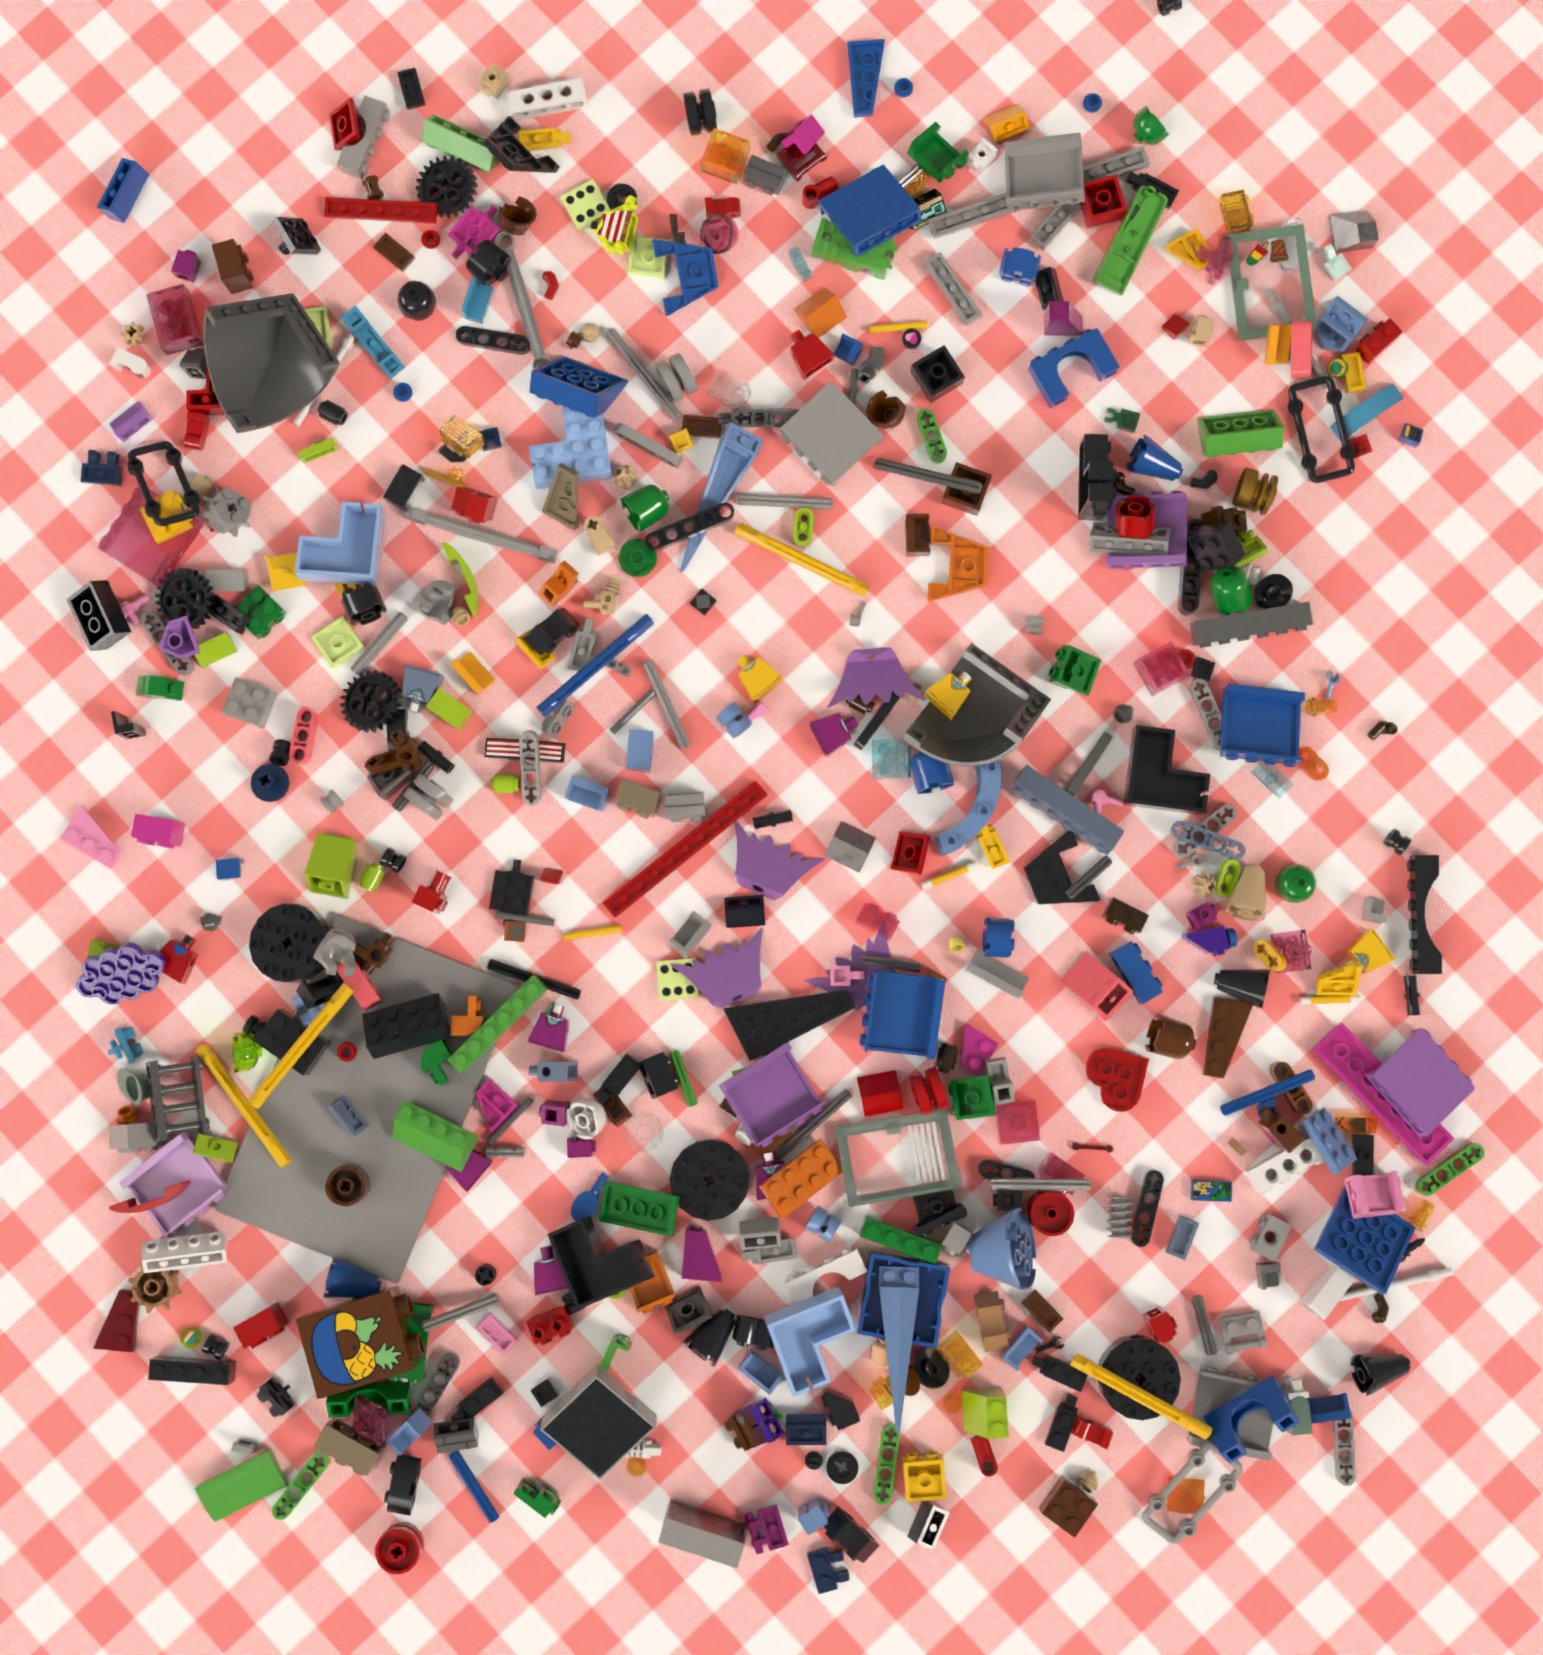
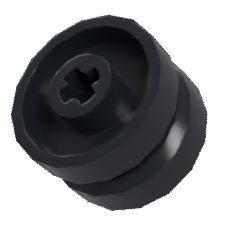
M710 88L699 90L700 103H697L693 91L683 93L690 135L696 136L701 134V122L704 123L707 133L717 132V115Z

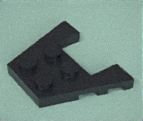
M507 116L505 121L484 142L489 152L509 171L557 173L560 168L549 155L535 158L519 142L514 134H517L521 127L511 116Z
M1067 831L1023 868L1038 905L1100 901L1094 884L1085 887L1073 899H1070L1065 894V891L1072 883L1059 853L1078 846L1072 831Z

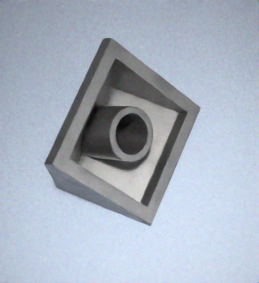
M406 765L381 773L370 774L367 776V779L378 796L386 801L409 783L415 774Z
M841 821L824 856L860 873L876 837Z
M700 1286L673 1298L672 1303L665 1305L675 1335L713 1316Z

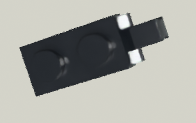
M1130 171L1125 182L1133 186L1132 189L1136 192L1143 185L1146 187L1153 186L1157 193L1160 192L1167 197L1168 202L1165 207L1167 209H1170L1179 192L1178 189L1147 173L1137 175Z
M627 1053L599 1088L602 1091L601 1095L597 1098L600 1104L604 1105L609 1097L613 1100L615 1097H618L638 1072L637 1061Z
M1034 1355L1031 1362L1032 1365L1041 1368L1039 1373L1043 1374V1376L1079 1392L1082 1391L1088 1376L1070 1364L1052 1356H1046L1045 1359Z
M490 1377L459 1402L456 1406L458 1411L450 1417L451 1420L476 1416L504 1393L494 1378Z
M1068 1393L1065 1403L1060 1402V1405L1057 1406L1044 1442L1046 1446L1062 1452L1065 1451L1078 1415V1408L1075 1407L1078 1397Z

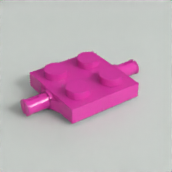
M472 205L447 234L457 244V248L451 253L452 257H455L457 260L463 252L469 254L472 252L476 253L479 250L477 246L484 240H491L493 242L497 234L502 232L501 228L491 219L498 211L496 207L491 205L488 211L484 213L478 211Z

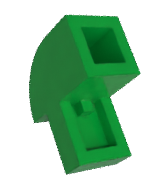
M138 676L136 696L182 701L184 681L161 676Z
M440 1040L430 1045L421 1057L423 1073L431 1070L430 1076L435 1084L439 1083L440 1086L450 1082L440 1064L447 1061L453 1055L445 1040Z

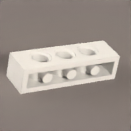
M571 77L560 82L552 81L545 85L536 84L525 89L516 88L508 92L511 112L515 121L588 107L582 77ZM565 92H570L568 96L562 95ZM546 96H552L549 100L544 99ZM529 99L533 100V102L529 104L525 103Z
M1309 1135L1303 1137L1304 1141L1290 1154L1281 1149L1243 1170L1255 1192L1266 1194L1272 1191V1186L1280 1183V1185L1291 1180L1290 1176L1306 1172L1308 1166L1312 1164L1319 1165L1324 1162L1323 1157ZM1306 1149L1309 1156L1306 1160H1302L1301 1152ZM1286 1159L1291 1161V1167L1288 1170H1285L1283 1167ZM1268 1169L1274 1171V1176L1271 1179L1266 1177Z

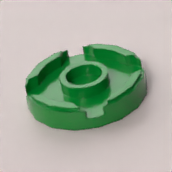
M633 539L622 546L618 560L621 569L627 575L641 578L649 575L654 570L657 564V554L646 548L645 540Z

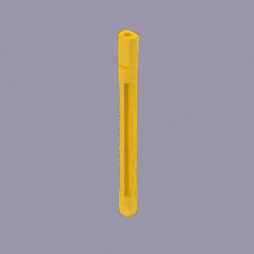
M741 522L735 529V535L865 597L870 587L869 584Z
M343 983L266 1079L249 1097L247 1101L251 1106L257 1109L260 1108L283 1077L354 993V990L348 984Z
M202 1044L195 1051L280 1168L286 1167L292 1161L290 1155L256 1109L247 1101L248 1098L209 1045Z
M1079 1353L1072 1357L1070 1365L1110 1386L1205 1440L1211 1435L1213 1428L1141 1389Z

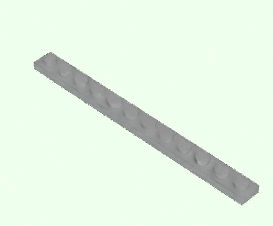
M1144 146L1084 166V183L1117 174V177L1129 174L1130 171L1134 172L1149 167L1150 162ZM1004 193L930 218L927 222L933 239H937L1016 211H1007L1005 200L1007 196Z

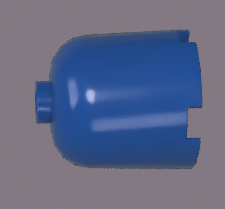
M921 751L912 757L911 770L918 794L932 793V789L940 787V790H944L954 786L953 775L948 763L936 760Z

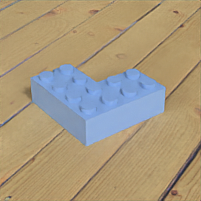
M562 405L567 441L529 446L531 464L533 466V479L537 490L550 488L560 463L578 472V484L613 478L604 414L596 418H589L581 412L571 411L568 407Z
M342 502L338 538L299 535L295 574L298 579L302 581L358 585L370 582L372 586H377L385 516L382 504L364 503L366 514H363L364 511L360 503Z
M839 1287L763 1316L793 1397L810 1391L805 1380L806 1378H809L814 1389L831 1382L818 1346L856 1331Z

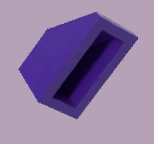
M1225 926L1182 935L1184 940L1206 954L1213 953V956L1225 954L1224 950L1230 949Z

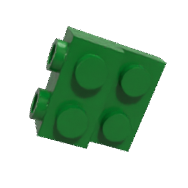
M259 585L236 606L239 610L252 617L245 627L259 640L265 638L275 624L282 622L285 618L284 615L287 613Z
M1062 645L1055 653V658L1057 659L1055 666H1052L1049 670V682L1081 695L1089 696L1101 659L1071 645Z
M990 1075L950 1081L949 1093L953 1097L952 1112L956 1116V1121L996 1115Z
M522 1479L513 1494L546 1519L549 1514L553 1516L562 1501L559 1499L558 1491L554 1487L546 1486L545 1484L538 1490L534 1482L529 1479Z

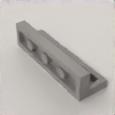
M1093 522L1090 532V552L1142 556L1169 554L1171 528L1155 527L1146 539L1123 538L1118 535L1116 524ZM1157 534H1166L1165 536H1156Z

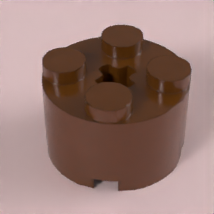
M348 1164L340 1166L329 1174L325 1184V1191L333 1203L340 1206H351L359 1203L367 1196L370 1191V1179L366 1171L358 1165ZM350 1182L351 1186L346 1189L344 1185Z

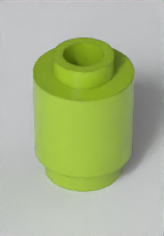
M495 774L494 778H491V789L495 790L496 794L520 791V777L514 774Z
M372 863V865L367 864L360 879L361 884L359 887L374 893L375 889L379 888L386 873L382 871L384 867L376 863Z

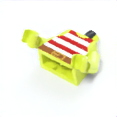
M631 195L626 198L623 205L611 211H605L601 222H591V232L598 233L597 238L601 241L602 247L611 255L620 254L623 256L624 252L630 253L639 220L632 211L637 210L638 206L635 205V202L638 201V198Z

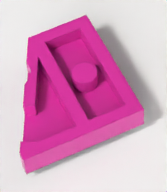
M966 1023L964 1025L961 1067L978 1077L986 1065L985 1060L990 1059L999 1043Z
M491 1077L476 1092L491 1133L519 1105Z

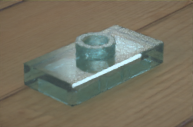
M1263 761L1251 771L1279 799L1294 785L1275 765H1266Z

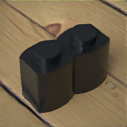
M737 1314L732 1339L737 1341V1345L748 1347L751 1344L755 1345L756 1349L764 1351L767 1348L774 1347L764 1319Z

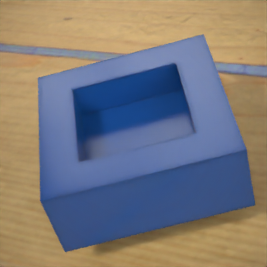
M1272 1097L1259 1102L1256 1114L1260 1117L1258 1112L1264 1106H1268L1270 1110H1275L1277 1102Z

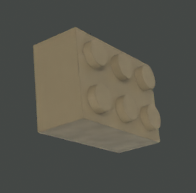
M334 1417L325 1424L313 1447L317 1448V1452L321 1455H329L335 1458V1462L339 1465H347L353 1468V1472L357 1475L367 1476L375 1468L386 1445Z

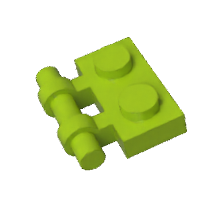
M1252 529L1247 532L1238 533V540L1246 555L1235 566L1241 567L1268 553L1267 546L1258 535H1254Z

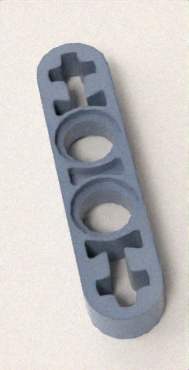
M1177 821L1170 828L1174 838L1229 859H1240L1246 851L1245 846L1239 841L1185 821ZM1182 825V829L1185 831H1190V828H1192L1189 839L1186 838L1187 833L1182 832L1178 835V830L1175 827ZM1196 831L1202 832L1204 836L1202 842L1194 840L1193 835ZM1219 838L1222 841L1220 849H1215L1212 846L1213 839ZM1227 842H1229L1228 847L1234 848L1238 846L1240 853L1234 856L1232 850L1227 849L1226 853L1223 851L1227 846Z

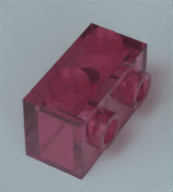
M865 903L854 923L890 941L900 923L897 920V916L888 911L887 913L880 911V907L874 903Z
M1050 1151L1037 1169V1172L1041 1174L1039 1178L1083 1179L1085 1177L1083 1173ZM1059 1191V1192L1066 1196L1067 1193H1069L1070 1195H1073V1193H1074L1075 1191Z

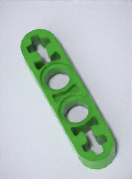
M1476 1143L1464 1146L1420 1177L1415 1184L1417 1192L1425 1196L1434 1194L1482 1160L1485 1155L1483 1147ZM1471 1148L1478 1149V1151L1476 1152L1477 1156H1470L1466 1159L1462 1155L1463 1153L1466 1156L1471 1154ZM1456 1158H1460L1463 1162V1166L1460 1169H1455L1453 1166V1161ZM1441 1169L1447 1173V1177L1443 1181L1437 1178V1172ZM1434 1180L1437 1183V1185L1435 1183H1431L1430 1185H1428V1191L1424 1189L1422 1190L1423 1182L1430 1183Z
M894 1423L885 1424L881 1432L873 1491L875 1501L881 1505L890 1502L893 1492L900 1433L897 1434ZM890 1428H893L896 1435H892L891 1440L892 1443H895V1446L890 1443L883 1444L884 1441L888 1442V1434L885 1432L889 1431ZM886 1448H891L894 1451V1455L890 1459H886L882 1455L883 1450ZM884 1468L891 1471V1476L888 1479L880 1477L879 1473ZM878 1482L883 1484L890 1483V1486L885 1485V1492L888 1496H884V1499H880V1495L877 1494L882 1490V1484L878 1485Z
M317 1452L311 1457L272 1507V1515L275 1519L284 1520L292 1513L329 1466V1455L324 1456ZM323 1457L325 1465L321 1464L316 1470L313 1469L318 1462L316 1458ZM303 1473H311L313 1476L312 1482H304L302 1479ZM292 1488L299 1490L300 1496L298 1499L291 1498L289 1493ZM286 1501L290 1504L284 1510L286 1513L279 1514L278 1507H282Z

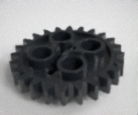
M444 155L442 161L437 156L436 163L429 160L430 166H423L425 172L419 171L422 178L416 179L419 185L415 188L419 192L417 197L421 199L420 202L438 204L437 213L440 218L444 216V213L448 219H450L451 213L458 217L457 211L459 210L464 214L463 208H470L468 202H475L472 195L478 194L474 189L478 187V184L474 182L477 180L475 174H473L474 171L472 168H468L467 162L463 163L461 158L455 161L453 155L450 157V160ZM443 173L441 178L436 179L438 174ZM457 177H462L459 182H454ZM434 192H439L438 196L432 197ZM453 195H458L455 200H450Z
M178 568L177 570H171V574H165L166 580L160 579L162 587H156L160 594H155L159 598V601L155 602V604L160 605L157 612H163L161 619H167L166 625L168 621L186 616V610H188L187 617L192 629H199L200 625L206 624L204 619H211L208 612H214L210 607L216 604L211 601V598L216 595L210 594L214 587L207 586L210 580L204 579L205 575L198 574V570Z
M367 670L366 676L360 672V678L357 679L353 676V684L347 682L349 689H343L346 696H341L340 698L345 702L341 703L340 706L345 709L341 713L346 716L345 720L350 722V726L356 727L359 731L363 729L366 733L369 730L376 733L377 728L381 731L383 730L384 724L389 727L390 719L396 720L393 716L394 714H400L396 709L397 707H402V704L398 702V700L403 699L398 694L401 692V689L396 687L398 683L384 672L380 673L374 670L372 674L371 671ZM370 686L369 690L365 692L366 687ZM386 693V696L381 699V696ZM378 710L377 715L373 717V713Z

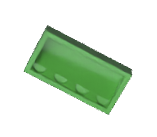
M272 1448L199 1484L194 1489L212 1520L217 1522L288 1486V1483Z

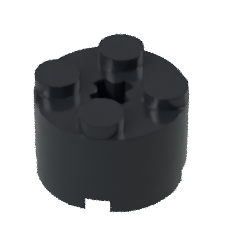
M484 240L477 246L479 250L476 253L472 252L466 263V269L481 283L489 287L497 280L500 282L505 278L506 266L511 262L512 258L491 240Z
M370 582L362 584L360 588L355 590H347L342 593L341 603L351 625L356 626V622H360L361 625L372 623L382 617L380 613L383 611L386 613L387 611L378 588L372 586Z

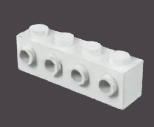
M225 1231L142 1241L144 1273L227 1263Z

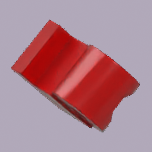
M705 197L707 221L729 220L741 216L739 198L712 199V197Z
M188 411L184 446L186 449L202 451L206 441L210 418L205 413Z
M1077 1417L1071 1433L1108 1450L1114 1432L1109 1427Z

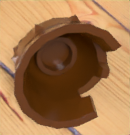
M518 196L515 204L518 206L508 205L507 203L503 207L499 206L498 218L506 232L519 236L524 235L529 229L530 225L535 221L537 213L536 208L529 200Z
M883 390L875 393L870 398L866 408L867 418L872 424L882 427V429L894 428L902 422L906 406L897 396L886 398L887 394Z

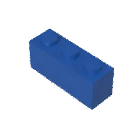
M122 158L97 208L110 220L125 223L149 173L136 161Z
M1129 941L1109 953V956L1127 985L1134 991L1133 995L1141 1005L1163 993L1161 989L1163 985L1158 977L1154 978L1152 975L1150 963L1147 960L1144 961L1141 957L1142 951L1138 944H1133L1132 941Z

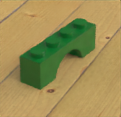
M866 1215L859 1232V1236L933 1264H936L942 1248V1244L938 1241L922 1236L917 1237L916 1234L901 1230Z
M410 1382L372 1383L327 1396L326 1407L328 1417H349L359 1407L371 1404L384 1407L389 1415L409 1414L413 1397Z

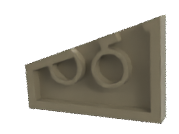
M560 463L555 472L542 512L573 530L578 528V472Z

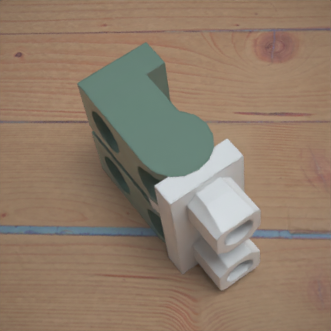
M1296 1376L1283 1377V1390L1300 1422L1287 1430V1432L1293 1436L1312 1434L1309 1403L1306 1399L1309 1398L1308 1391L1302 1387V1380L1297 1379Z

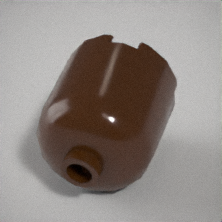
M1156 1014L1157 1020L1152 1019L1146 1037L1150 1038L1149 1045H1145L1146 1051L1180 1060L1195 1049L1196 1040L1190 1025L1161 1014Z

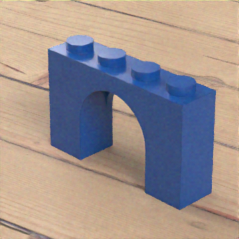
M1098 328L1093 330L1087 329L1081 333L1079 338H1071L1064 343V346L1060 348L1054 347L1047 352V355L1043 357L1037 356L1030 361L1028 371L1050 409L1066 401L1069 396L1057 369L1058 364L1064 358L1078 356L1085 359L1091 365L1100 382L1118 372L1120 366Z
M1274 1376L1263 1380L1261 1383L1203 1416L1207 1425L1213 1428L1211 1434L1220 1454L1229 1464L1247 1454L1239 1438L1238 1428L1241 1420L1248 1413L1258 1409L1267 1410L1273 1423L1282 1433L1300 1423L1282 1386Z

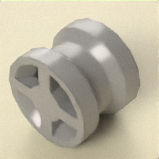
M1025 617L1027 627L1024 633L1030 635L1044 634V629L1042 628L1045 622L1044 617Z
M333 789L329 791L326 797L320 798L322 804L331 814L336 811L338 806L344 805L343 800Z

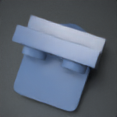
M1337 296L1317 322L1315 334L1321 348L1335 352H1344L1355 340L1368 318Z

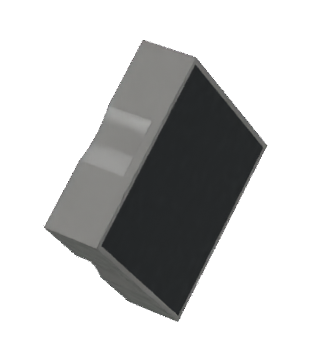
M597 1364L577 1383L576 1387L568 1395L561 1398L542 1416L540 1430L601 1480L656 1428L657 1414L636 1396L627 1392L613 1376Z
M670 1499L658 1543L738 1569L745 1546L747 1526L745 1523Z

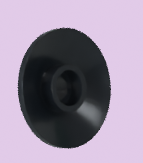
M1270 574L1262 578L1254 590L1256 603L1262 609L1285 606L1292 597V583L1282 574Z
M926 1348L915 1356L913 1368L918 1373L920 1383L929 1389H938L946 1384L950 1369L945 1356L941 1352L933 1348Z

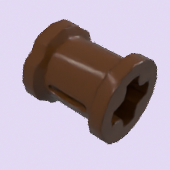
M376 175L368 176L362 180V184L368 192L367 198L371 200H380L384 196V192L380 190L379 179Z

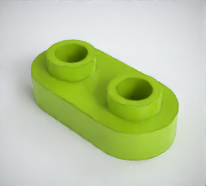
M800 508L795 513L793 541L799 547H806L812 541L814 514L809 508ZM806 516L808 520L803 522L801 517ZM805 535L806 539L802 541L799 539V536Z
M1226 859L1221 863L1215 879L1216 888L1214 892L1217 896L1230 897L1233 894L1241 872V865L1237 860Z

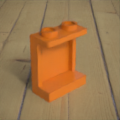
M658 1250L643 1257L645 1261L649 1260L655 1277L629 1288L637 1313L641 1311L643 1314L654 1310L653 1306L660 1303L661 1306L668 1305L673 1302L672 1299L676 1296Z

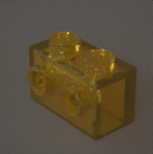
M957 1330L938 1345L941 1349L938 1353L945 1362L949 1360L953 1364L951 1369L958 1378L962 1376L966 1380L984 1365Z

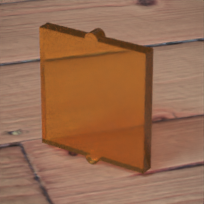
M1184 1478L1167 1497V1511L1195 1514L1206 1499L1204 1495L1205 1480Z

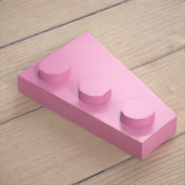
M82 805L60 838L110 869L113 868L122 854V851Z

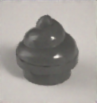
M1126 704L1118 705L1113 712L1115 720L1121 724L1131 721L1133 707Z
M209 912L205 913L204 916L200 917L204 931L213 932L221 923L222 917Z

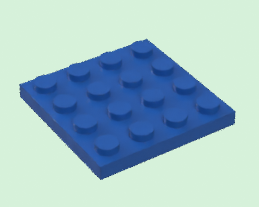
M1344 1185L1313 1250L1379 1294L1384 1295L1388 1291L1416 1227L1396 1214L1353 1219L1346 1186Z

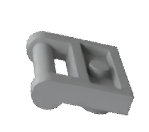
M1259 1311L1219 1318L1227 1355L1233 1354L1235 1351L1260 1347V1349L1267 1348ZM1257 1334V1339L1231 1343L1230 1338Z

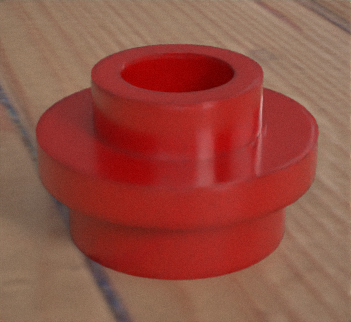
M427 230L421 236V242L427 249H435L440 244V236L435 230ZM429 238H434L433 242H428Z
M344 1042L339 1045L337 1055L344 1062L352 1061L357 1056V1048L351 1042ZM346 1048H349L351 1050V1053L348 1056L344 1053Z

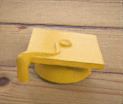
M297 553L274 557L265 555L263 557L268 565L272 591L307 586L306 581L299 580L295 574Z

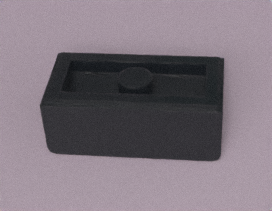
M1047 267L1038 271L1035 283L1042 310H1046L1049 301H1064L1056 270L1052 267Z

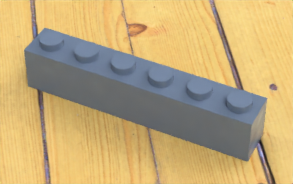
M1027 764L1010 787V790L1017 797L1023 798L1033 808L1044 812L1048 818L1057 821L1066 830L1078 835L1082 841L1088 842L1100 853L1108 855L1125 832Z

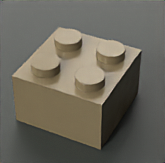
M622 778L614 801L618 804L617 807L626 812H630V810L636 811L637 816L648 820V817L654 818L662 796L658 791Z

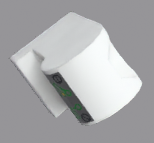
M117 347L109 363L115 370L122 372L123 368L132 371L139 378H146L151 374V367L143 358Z

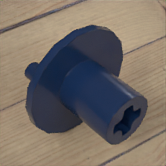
M269 763L261 765L255 770L251 777L250 785L252 792L257 798L265 802H275L286 795L289 790L290 780L284 768Z

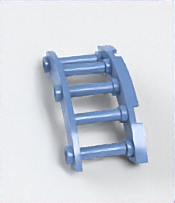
M999 760L975 766L977 792L974 803L967 816L959 824L938 834L939 836L935 838L940 857L950 854L967 844L981 831L990 819L996 807L1001 788V766Z

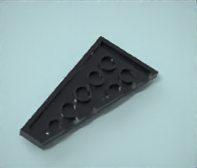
M841 990L723 1009L749 1061H752L855 1008V1005L848 991Z

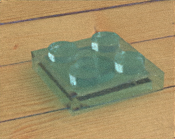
M904 739L872 740V779L911 778V746Z

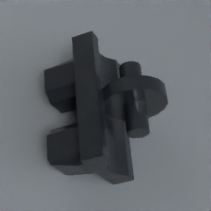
M272 1377L259 1387L260 1391L256 1397L263 1403L269 1400L273 1405L269 1408V1412L273 1417L283 1416L295 1406L287 1392L291 1388L289 1384L283 1387Z

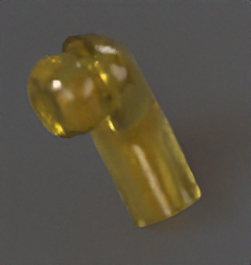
M921 171L918 180L906 187V192L911 197L922 193L929 174Z

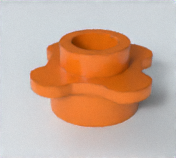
M132 1106L121 1107L117 1112L119 1117L116 1119L117 1124L134 1122L138 1110Z

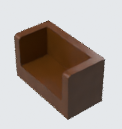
M906 514V557L930 556L929 514Z

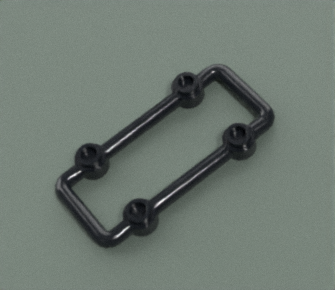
M1322 376L1291 385L1288 390L1290 402L1288 403L1287 410L1294 416L1303 453L1301 466L1304 470H1307L1310 481L1322 483L1351 475L1355 470L1353 458L1355 457L1356 449L1349 442L1340 406L1342 393L1339 389H1336L1333 378ZM1327 384L1326 401L1333 407L1342 444L1340 457L1346 461L1347 468L1317 476L1315 472L1317 459L1310 452L1301 415L1303 402L1297 399L1296 391Z
M161 441L135 448L128 452V471L132 476L136 477L146 502L144 506L145 513L153 519L156 525L167 526L195 518L199 515V494L191 489L181 465V452L174 448L172 443ZM166 449V461L169 465L174 466L185 492L183 495L184 504L191 507L192 510L161 519V506L156 500H153L143 476V462L136 458V456Z

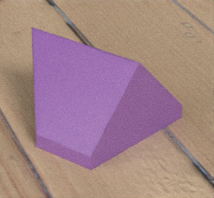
M187 616L168 621L158 649L180 659L200 653L195 633Z

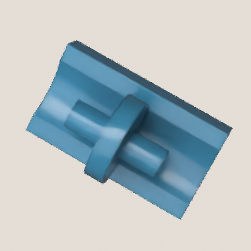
M119 1027L114 1030L120 1045H117L115 1040L110 1041L112 1049L107 1051L108 1055L115 1054L117 1060L123 1058L120 1052L123 1050L128 1063H134L136 1058L144 1054L140 1043L129 1047L127 1043L128 1040L136 1037L133 1028L127 1027L121 1030Z

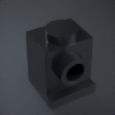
M997 1190V1194H993V1206H997V1210L1010 1211L1013 1208L1022 1209V1190ZM1007 1196L1010 1198L1011 1201L1009 1204H1004V1197Z

